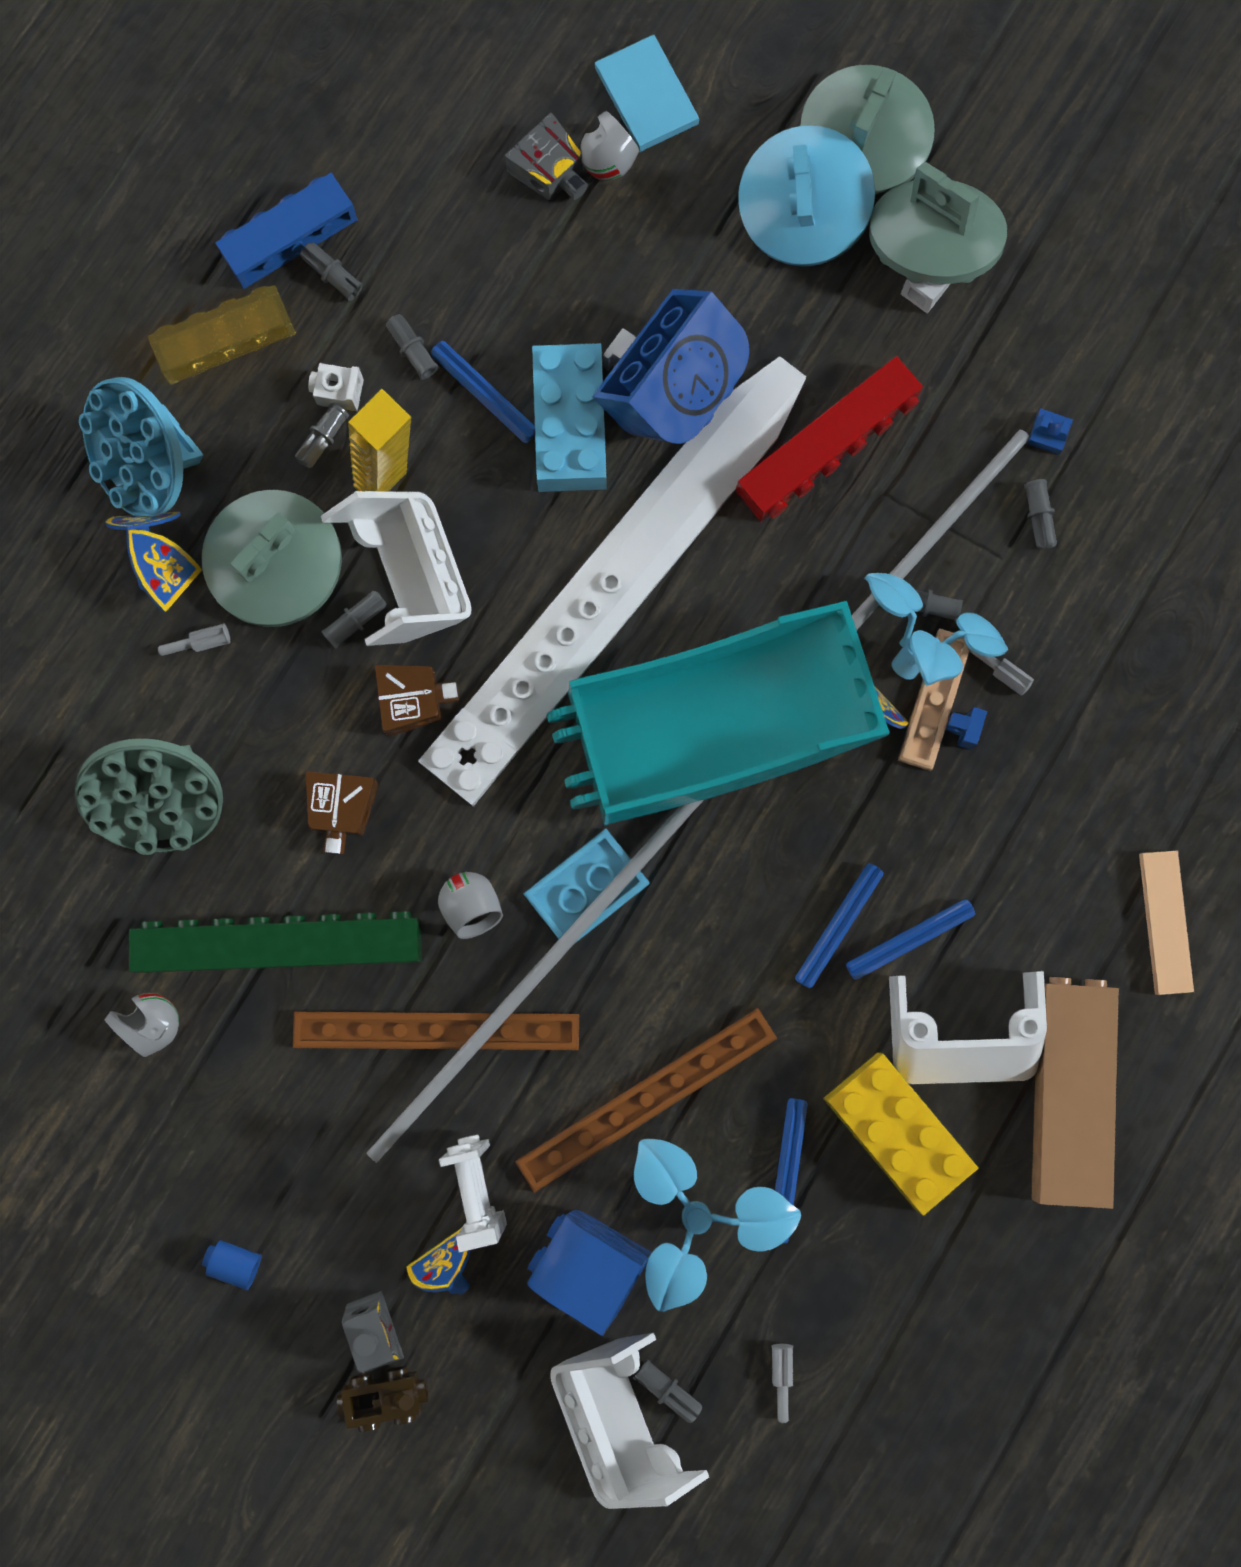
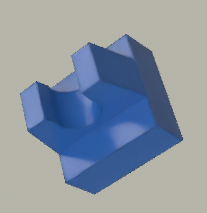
M1040 409L1027 444L1060 455L1073 419Z
M973 707L966 715L953 712L948 718L945 730L960 735L957 746L971 750L978 744L987 711Z

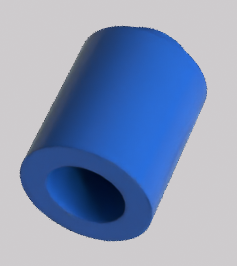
M220 1240L216 1246L210 1245L208 1247L202 1266L207 1267L206 1276L244 1290H249L257 1274L262 1255Z

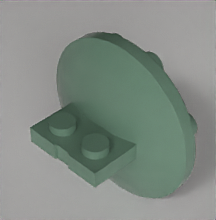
M876 65L851 66L829 75L810 94L804 106L800 126L812 125L833 129L852 140L868 160L874 178L875 195L885 194L892 188L909 182L915 177L916 168L927 161L935 132L933 114L922 91L904 75L889 68Z
M924 162L916 168L913 181L892 188L876 203L871 215L869 236L876 254L880 257V261L896 272L906 276L912 283H969L990 270L1000 259L1007 239V224L1000 208L983 192L967 184L951 180L946 174Z
M264 490L250 493L225 507L209 527L202 549L204 578L217 602L234 617L249 624L263 627L290 625L316 612L333 592L340 575L342 563L339 538L331 523L322 522L321 515L324 512L310 500L295 493L281 490Z
M128 739L109 744L97 750L80 768L74 793L78 811L92 832L117 845L136 850L143 855H150L154 852L186 850L191 845L199 842L217 825L223 804V791L217 775L202 758L192 752L190 745L179 746L155 739ZM170 839L172 847L157 848L158 840Z

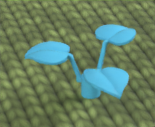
M871 573L865 576L864 579L868 581L874 598L884 610L898 617H908L904 637L899 642L903 648L892 661V667L899 676L905 679H914L920 671L926 686L941 680L957 677L963 670V664L959 655L950 644L960 638L965 639V643L971 651L982 656L997 657L1007 652L1008 647L996 628L989 621L974 613L961 614L956 620L957 626L961 631L955 632L943 642L922 630L915 631L912 634L917 618L915 612L920 611L923 607L922 600L916 590L905 580L891 574Z
M642 1139L638 1145L634 1169V1181L638 1192L648 1202L658 1205L667 1204L677 1196L685 1206L682 1211V1221L687 1232L682 1250L671 1243H663L655 1248L647 1261L645 1272L646 1288L651 1302L658 1311L664 1312L689 1304L703 1292L707 1281L705 1265L698 1256L687 1253L690 1249L693 1235L706 1232L712 1222L739 1226L738 1240L740 1244L753 1251H767L779 1246L796 1229L801 1218L800 1210L771 1188L753 1187L746 1190L736 1202L735 1211L738 1218L711 1214L704 1203L699 1201L690 1202L682 1191L691 1188L697 1180V1170L692 1158L680 1147L667 1141Z

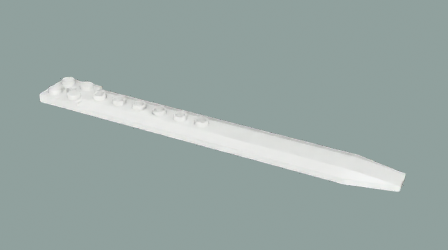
M779 356L735 388L731 395L722 401L714 412L711 422L703 427L697 436L682 446L478 692L460 710L419 759L418 762L469 804L474 806L545 721L547 713L554 710L569 692V681L579 679L735 492L737 481L750 472L774 445L806 380V376ZM471 748L475 749L474 757L477 759L476 763L472 765L467 762L464 766L461 765L459 762L462 757L459 753L463 749L466 751Z

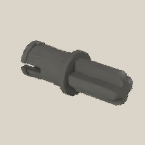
M313 242L304 246L300 253L301 258L322 276L321 280L324 283L329 282L348 301L354 299L352 293L355 296L359 294L363 284L341 266L342 262L339 259H332Z
M403 315L392 316L386 323V327L401 348L399 351L401 356L408 358L419 374L420 379L429 378L436 373L439 367L423 346V338L416 336Z
M330 403L329 408L317 425L310 427V435L295 455L300 464L307 468L313 467L327 445L334 443L333 437L349 417V414L342 407L335 403Z
M1038 479L1027 482L1024 485L1030 510L1027 518L1032 520L1036 546L1041 550L1053 548L1057 544L1052 515L1055 514V509L1051 508L1047 480Z
M916 590L923 603V607L917 612L923 613V617L929 614L956 621L960 616L963 600L933 594V590H929L928 593Z
M372 591L350 610L345 608L344 611L346 613L321 632L336 649L358 629L363 631L364 628L362 626L386 607V602L378 592Z
M647 1359L633 1379L653 1393L659 1399L657 1403L661 1405L664 1402L688 1423L695 1421L702 1410V1405L677 1385L678 1380L676 1378L672 1381Z

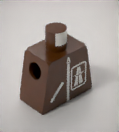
M375 666L382 728L387 736H394L441 720L439 704L459 701L457 682L437 683L435 671L432 667Z
M306 771L308 826L314 832L325 833L323 853L344 855L346 836L364 835L378 788V782L374 778Z

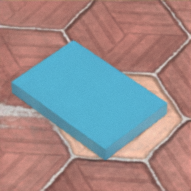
M655 35L649 36L595 62V69L632 139L638 146L639 152L699 124V117Z
M604 829L523 894L558 939H560L631 859L609 831ZM641 871L577 941L650 884Z

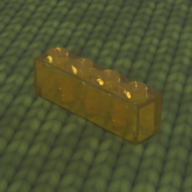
M273 285L256 288L250 295L238 300H226L218 308L206 313H194L186 321L176 325H164L147 337L163 375L170 384H174L293 336L296 332L276 286Z

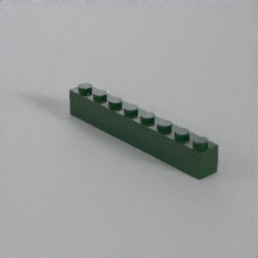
M391 912L390 919H376V913L354 914L355 920L341 921V915L332 914L319 915V922H305V916L283 917V923L270 924L269 917L248 918L247 925H234V919H212V926H199V920L177 921V927L163 928L162 921L141 922V929H129V972L153 973L422 962L421 920L412 918L411 912Z

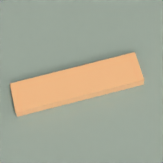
M939 629L936 638L943 642L954 633ZM960 638L951 643L950 646L959 655L964 670L970 649L966 645L965 639ZM963 670L955 678L941 680L928 686L925 685L922 679L897 761L928 771L933 770Z
M1178 851L1139 854L1155 995L1194 992Z

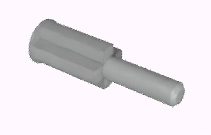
M223 623L190 632V638L161 645L158 647V652L161 656L190 648L198 652L230 644V634L227 626Z
M969 650V652L995 670L993 675L1021 696L1031 687L1034 679L1006 658L1001 662L995 657L982 656Z
M780 1343L771 1346L773 1386L777 1387L778 1421L780 1423H787L789 1421L788 1387L793 1386V1345Z

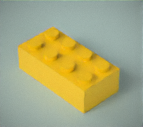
M876 1053L823 1098L912 1207L923 1216L979 1169L884 1054Z

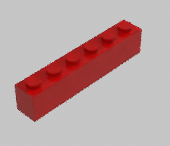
M896 356L738 480L735 492L761 522L768 516L772 519L776 518L788 507L786 502L797 495L798 498H801L808 493L815 485L813 481L821 474L825 477L832 474L841 465L839 460L848 453L851 456L856 455L867 445L866 439L873 433H876L878 436L884 433L894 423L892 418L902 412L906 415L913 410L920 402L918 397L923 389V385L899 357Z

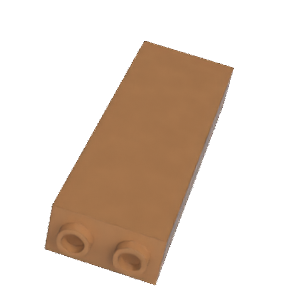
M1049 977V984H1044L1047 1032L1038 1070L1035 1073L1032 1201L1046 1205L1113 1209L1119 988L1107 987V980L1085 979V986L1071 985V978Z

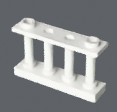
M479 1134L457 1139L458 1145L447 1148L448 1152L439 1159L441 1167L451 1164L455 1165L467 1222L456 1236L459 1252L497 1244L507 1225L504 1210L495 1212L494 1206H490L480 1156L487 1150L490 1144L489 1139L480 1141Z

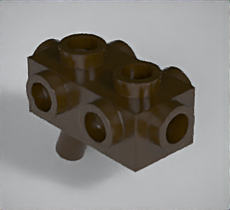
M407 1366L391 1368L386 1371V1377L372 1379L371 1373L355 1375L349 1378L350 1384L345 1385L341 1390V1395L337 1396V1409L340 1419L345 1418L347 1429L357 1427L358 1432L377 1429L380 1427V1422L394 1420L395 1425L410 1423L416 1420V1415L421 1414L423 1403L429 1400L427 1383L425 1379H418L417 1371L408 1372ZM363 1394L371 1395L373 1403L369 1406L363 1405L360 1401V1396Z

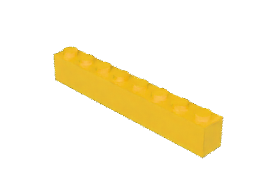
M383 389L348 422L353 481L355 482L353 486L357 491L388 492L407 471L411 416Z

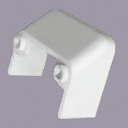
M356 491L321 515L323 523L348 522L352 535L358 543L368 548L377 547L399 608H395L386 614L385 627L365 639L367 646L406 643L456 625L471 615V603L434 503L427 495L421 492Z
M1044 971L1023 973L1025 1009H1021L1012 1015L1009 1021V1039L938 1041L937 1025L930 1015L923 1012H907L905 976L889 977L893 1066L909 1084L1025 1081L1030 1079L1038 1070L1047 1032Z
M654 1333L616 1339L567 1359L551 1370L550 1376L554 1391L593 1494L597 1501L608 1509L668 1506L709 1478L707 1470L683 1472L680 1458L675 1450L664 1444H653L628 1376L638 1371L640 1366L638 1350L656 1340Z

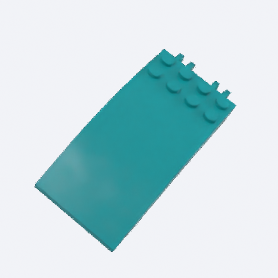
M847 601L778 617V620L675 655L569 681L568 694L571 705L547 713L549 723H559L575 719L577 726L556 731L552 734L555 743H565L581 739L589 771L565 778L566 788L574 789L593 784L595 792L579 795L571 799L572 809H581L599 805L604 825L672 809L742 789L808 767L889 735L888 726Z

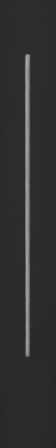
M1019 430L889 574L904 579L1030 439L1025 431ZM872 593L852 614L856 630L879 606ZM703 800L679 806L368 1150L367 1155L377 1163Z

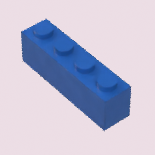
M331 172L324 177L321 176L313 179L308 187L300 192L285 196L278 205L267 212L257 213L251 218L250 222L242 227L227 231L215 243L239 283L245 289L298 257L306 244L313 242L317 245L358 219L353 204Z

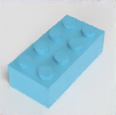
M601 343L532 346L538 491L607 489L604 409L592 398L603 383Z

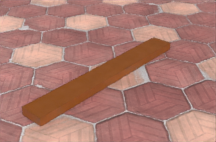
M756 1008L515 1162L535 1193L770 1044L777 1037L760 1010Z
M294 1012L293 1048L461 1049L492 1013ZM511 1013L480 1049L579 1050V1014Z

